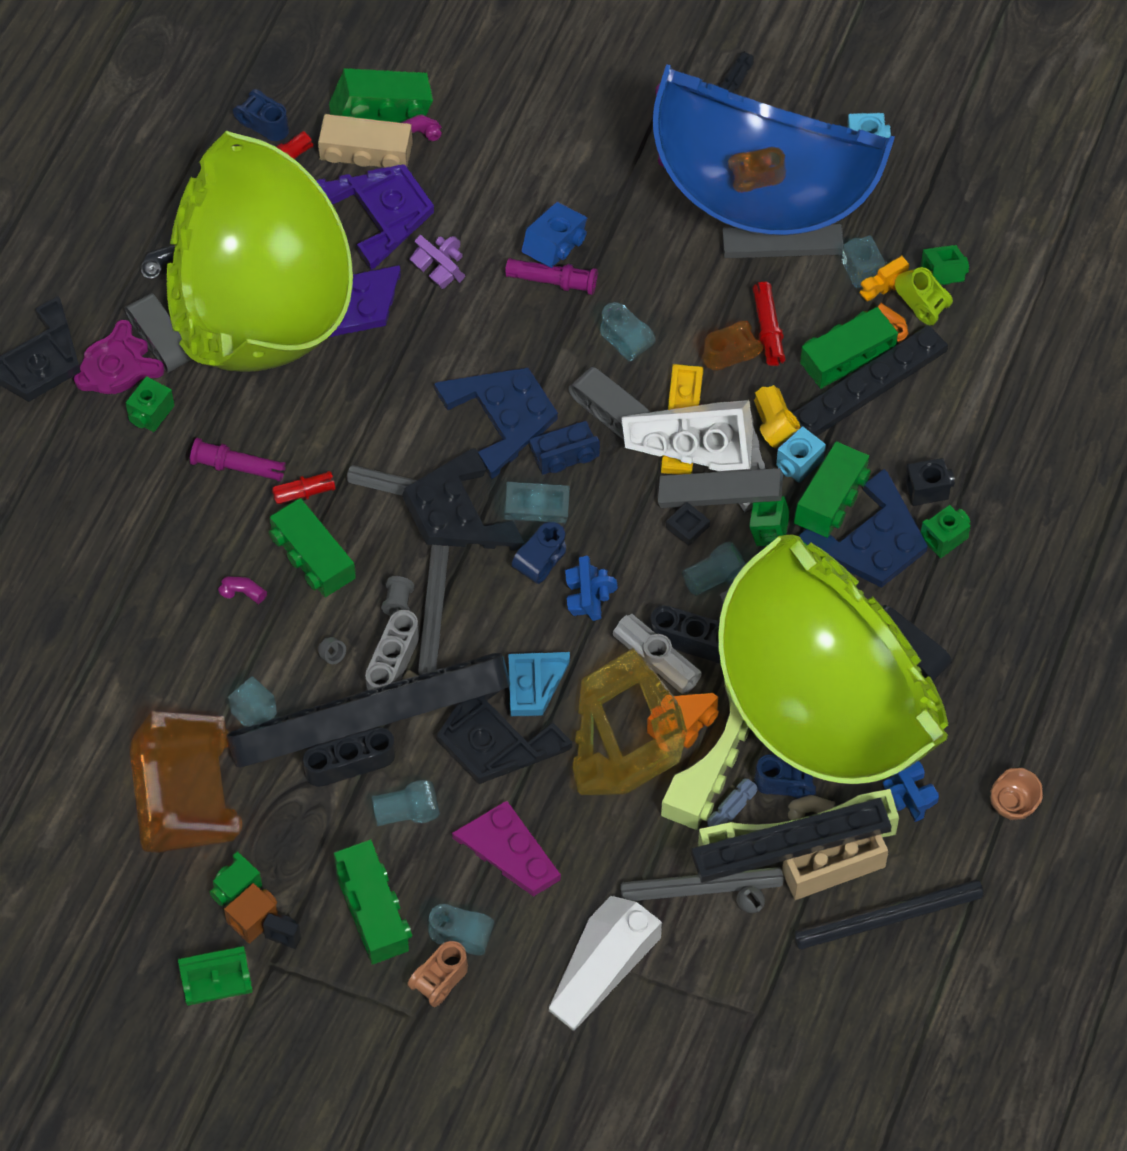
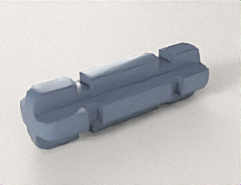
M747 778L743 779L737 785L738 789L733 790L718 807L719 810L714 811L708 818V827L731 822L747 804L746 801L751 800L757 793L756 784Z

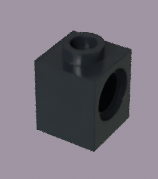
M944 458L907 464L905 483L912 506L949 500L950 489L954 487L955 482L951 469L946 468ZM926 480H933L936 483H929Z

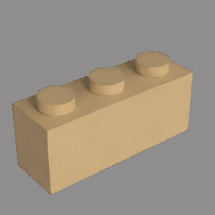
M325 114L318 142L320 160L332 163H351L359 166L386 168L405 164L407 167L413 142L412 125Z
M880 834L783 861L782 872L794 899L798 900L885 868L889 850Z

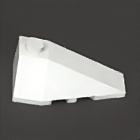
M749 400L712 403L622 417L625 448L656 456L663 455L679 459L681 462L688 464L695 463L707 466L709 469L716 471L751 468L753 427Z
M610 896L589 918L550 1004L549 1011L575 1031L661 939L662 922L637 902Z

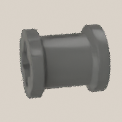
M400 576L388 578L386 582V587L388 588L387 597L383 601L381 609L389 616H392L393 613L399 610L410 611L408 600L410 593L414 591V583L408 578Z

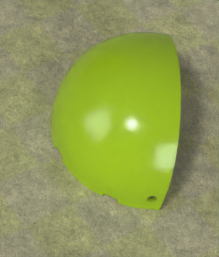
M226 131L211 145L199 161L201 170L197 178H190L176 214L170 244L175 245L173 264L167 263L169 314L173 330L179 332L182 338L179 344L185 353L197 363L228 371H262L286 365L301 358L319 346L337 329L347 312L351 298L353 282L352 260L347 237L338 214L326 193L310 173L291 156L277 147L252 137Z
M796 535L779 536L741 569L730 586L722 607L718 633L720 661L725 682L739 713L758 739L774 754L796 769L811 776L837 783L860 784L885 779L907 769L943 743L948 736L943 730L948 726L946 712L931 677H923L921 674L922 670L920 667H917L921 660L909 641L873 596L867 600L863 595V591L858 590L856 587L858 580L849 571L813 543L806 546L801 537Z

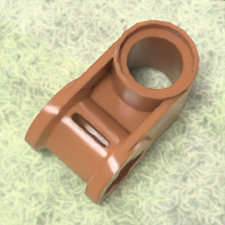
M456 941L443 943L413 973L409 979L408 987L412 990L417 989L429 999L431 1006H438L468 971L465 948ZM449 957L460 959L456 965L451 966L444 963Z

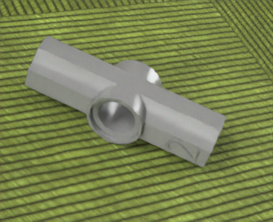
M633 614L623 617L613 630V636L642 660L647 671L659 674L681 694L691 691L701 678V671L672 648L668 637L663 634L654 633ZM657 651L663 653V655L654 656L651 653Z

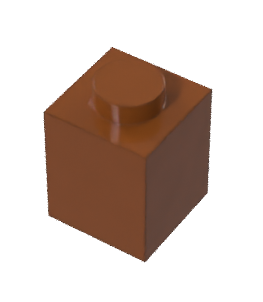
M253 883L224 909L226 921L250 944L264 931L263 924L268 913L278 917L277 900L267 889L261 891Z

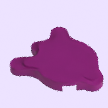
M120 320L116 323L113 332L109 336L95 342L84 352L85 357L80 365L81 372L75 375L74 381L76 387L82 391L117 394L130 389L138 381L145 379L146 376L149 378L161 377L164 374V366L160 360L142 357L148 351L147 342L132 336V325L129 321Z

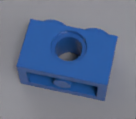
M556 202L526 229L521 252L552 268L560 260H565L575 246H580L583 243L587 231L584 230L587 217Z

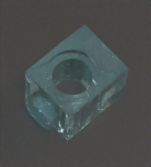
M871 235L863 238H854L848 243L843 244L841 261L856 289L862 287L861 282L863 280L876 276L878 269L885 266V261Z
M253 676L229 695L231 713L245 727L270 720L277 714L274 695Z

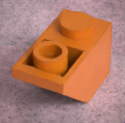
M714 693L668 696L648 717L647 733L677 755L684 747L689 748L693 745L698 737V732L704 725L708 727L715 721L719 714L717 710L718 696Z

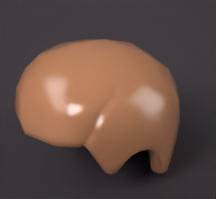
M1025 768L1006 770L995 781L990 790L991 805L999 815L1009 820L1025 819L1030 816L1043 799L1041 782L1034 773Z

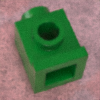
M957 245L923 249L920 267L927 268L940 285L965 281V275L969 272V262Z
M782 496L781 501L753 502L750 529L756 546H768L777 537L786 535L790 512L784 496Z
M949 505L930 520L926 519L922 522L921 534L926 544L941 559L969 538L970 518L962 509L955 510Z
M238 851L233 855L234 863L230 867H223L216 874L213 881L214 888L209 891L211 897L220 906L225 904L228 906L253 883L259 889L262 887L260 872Z

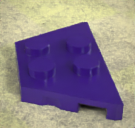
M400 265L353 275L352 292L347 312L340 325L329 337L386 326L389 308L395 297V288L401 277Z

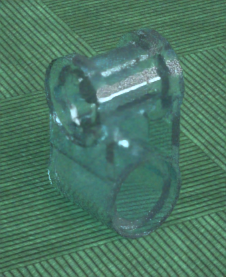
M614 302L607 304L603 308V321L600 326L601 335L624 358L633 361L655 344L656 339L652 330L634 316L626 306Z
M448 904L437 905L429 914V935L434 942L443 944L448 941H456L462 944L466 953L473 955H483L485 953L494 926V920L489 916L478 912L466 911ZM443 922H448L444 927H441Z

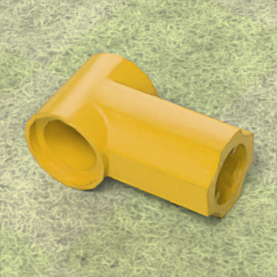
M773 385L762 387L755 392L754 402L763 422L760 426L761 434L769 445L777 448L795 434L801 426L792 412L788 410L780 389Z

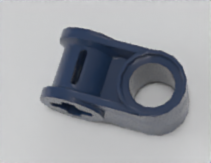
M253 89L249 93V98L242 105H237L233 109L235 118L242 125L253 129L268 140H283L289 133L285 107L257 89Z
M556 522L544 523L530 540L518 550L511 566L536 584L543 582L551 569L566 553L564 528Z
M767 754L758 760L754 783L757 786V790L761 793L787 795L796 798L816 794L813 776L796 769L777 755ZM763 772H773L776 776L767 777Z

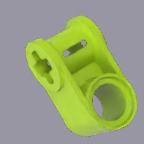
M919 267L900 273L895 280L897 293L911 307L917 318L925 324L934 325L938 321V315L942 310L950 307L953 302L949 292L939 284L927 268Z

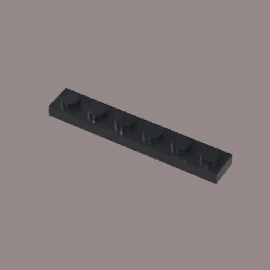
M927 325L792 414L796 417L801 427L803 426L817 437L946 353L948 344L930 325Z
M880 797L692 848L691 855L700 881L704 883L891 832L892 825Z

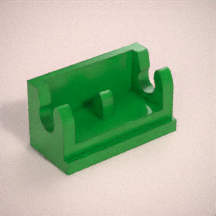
M244 946L178 959L187 1006L253 993Z

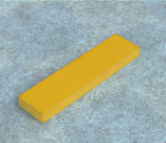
M673 364L668 410L699 406L703 367ZM663 456L661 473L692 474L693 463L688 464L681 462L679 459Z

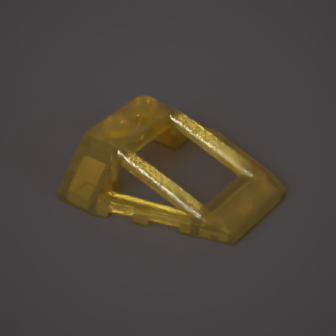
M632 648L582 679L578 711L582 715L581 730L576 731L575 740L579 744L578 756L573 759V771L578 793L581 795L626 794L679 763L687 736L682 709L671 692L638 651ZM639 682L653 717L651 723L655 739L623 757L602 704ZM594 720L610 760L599 752L593 755Z

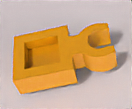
M901 256L878 269L876 276L868 277L861 282V286L864 289L859 294L867 302L875 298L879 292L884 295L892 289L896 290L895 280L900 273L908 271L909 263Z

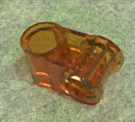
M768 147L748 153H738L728 160V167L733 171L735 179L733 187L738 192H748L756 188L777 185L786 177L785 155L782 150L776 147Z
M739 321L732 326L707 335L703 352V362L706 367L711 370H722L736 363L751 360L762 352L763 345L752 334L750 322Z

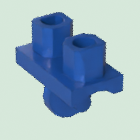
M589 556L579 557L580 566L565 570L569 588L571 590L581 588V593L567 597L568 610L573 616L588 614L592 621L602 619L600 600H609V594L615 592L618 588L617 580L614 577L608 576L607 570L601 569L598 571L597 567L590 565Z
M920 761L890 776L891 779L883 782L885 789L891 790L896 809L899 811L907 807L915 822L923 819L925 810L937 804L939 794L934 785L928 784L918 789L914 783L924 778L925 775Z

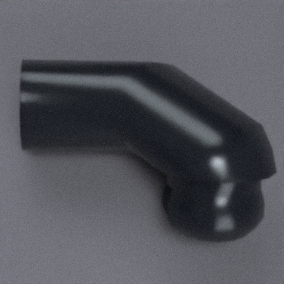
M170 245L147 253L141 266L142 274L149 279L157 277L164 263L173 260L175 246Z

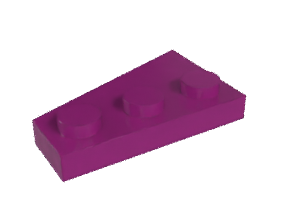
M508 801L452 833V839L461 845L464 844L475 852L477 857L484 862L488 861L502 871V875L533 897L561 880V874Z

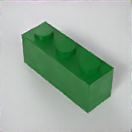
M878 307L868 312L863 311L846 324L836 325L825 335L808 340L802 346L800 363L821 389L874 361L894 348L897 343L898 332Z
M836 441L798 502L794 524L826 538L829 537L834 527L839 529L846 515L844 510L847 506L851 508L854 505L858 496L857 489L859 485L864 487L869 479L871 470L867 466L870 456Z
M301 498L270 516V537L278 547L282 545L285 548L291 564L296 569L300 567L303 570L308 585L314 591L318 589L326 598L356 579L354 562Z

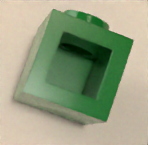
M147 376L126 401L128 418L131 423L138 428L145 427L152 432H155L175 406L172 389Z

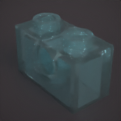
M507 482L505 488L504 519L566 523L570 486Z

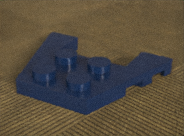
M529 368L441 381L434 384L435 392L447 411L476 398L503 439L502 441L478 452L491 479L500 473V469L506 463H511L518 457V452L529 443V439L540 436L558 419V412Z
M885 469L865 483L863 489L882 509L845 539L838 542L832 535L826 538L808 529L799 535L804 543L807 545L813 543L841 565L845 566L847 571L881 588L924 555L928 547Z

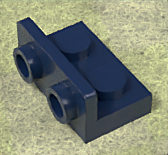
M587 421L529 439V447L542 475L550 472L558 473L566 467L578 463H588L600 456V441L597 436H593Z

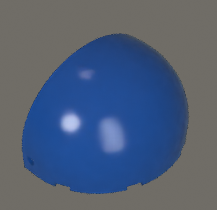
M666 64L653 112V131L656 147L661 161L675 185L691 202L710 216L725 224L753 233L767 235L803 234L825 228L842 220L864 203L878 184L885 169L894 136L885 138L860 129L856 131L848 127L831 125L730 93L728 90L713 84L702 82V79L675 71L671 68V65Z

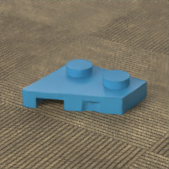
M570 652L509 654L511 716H541L544 714L570 663Z

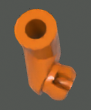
M880 303L878 308L898 332L897 341H903L908 335L905 318L883 303Z

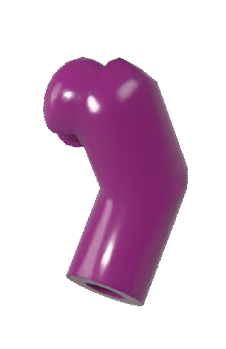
M417 115L401 122L411 124L412 133L419 131L425 134L430 141H436L441 137V125L438 121L424 115Z
M227 576L221 580L222 585L218 588L219 594L227 599L233 598L235 592H241L257 604H260L267 596V591L248 577Z

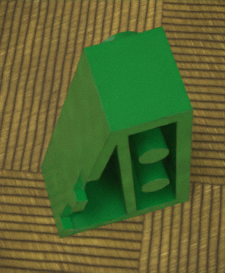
M344 68L329 103L330 114L395 123L406 121L417 115L426 116L433 102L428 74Z
M370 839L335 852L337 881L371 964L373 965L408 952V939L412 938L411 929L407 920H401L398 910L401 908L395 891H390L387 883L389 878L383 863L379 862L372 840Z

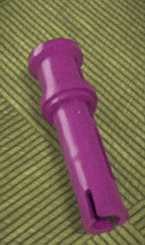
M508 258L505 270L506 277L559 285L564 291H569V289L587 291L588 295H594L598 278V269L592 268L589 271L573 268L572 264H567L563 267L553 266L551 268L545 264Z
M201 438L195 439L190 455L191 465L201 463L213 466L216 471L220 472L228 468L274 479L279 482L282 481L284 473L276 472L272 469L282 471L286 467L285 462L231 451L230 447L226 444H221L220 446L204 443Z

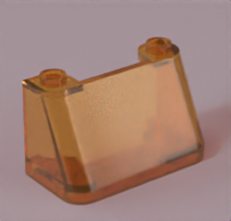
M152 711L134 734L130 754L141 844L144 851L165 852L230 842L240 834L242 828L241 817L237 815L235 809H225L219 756L229 745L226 738L229 731L226 730L224 717Z

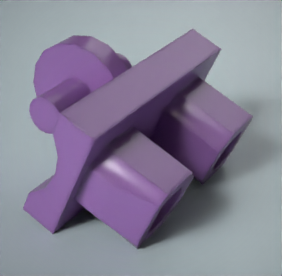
M419 235L415 240L419 247L409 260L422 272L435 261L438 266L429 277L442 289L450 284L454 278L460 283L466 276L450 260L454 258L456 261H459L462 258V253L458 251L461 244L460 241L454 236L447 240L439 237L436 240V244L440 247L438 250L423 236Z

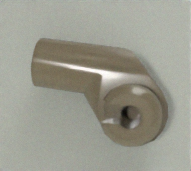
M807 795L792 800L788 806L790 810L787 815L790 820L804 818L808 812L821 813L835 807L836 802L814 795Z

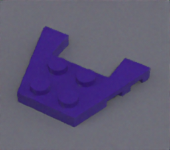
M405 164L369 170L367 175L351 177L350 174L339 176V180L334 181L316 180L332 205L355 195L381 233L357 244L358 252L370 270L377 267L434 213V205Z

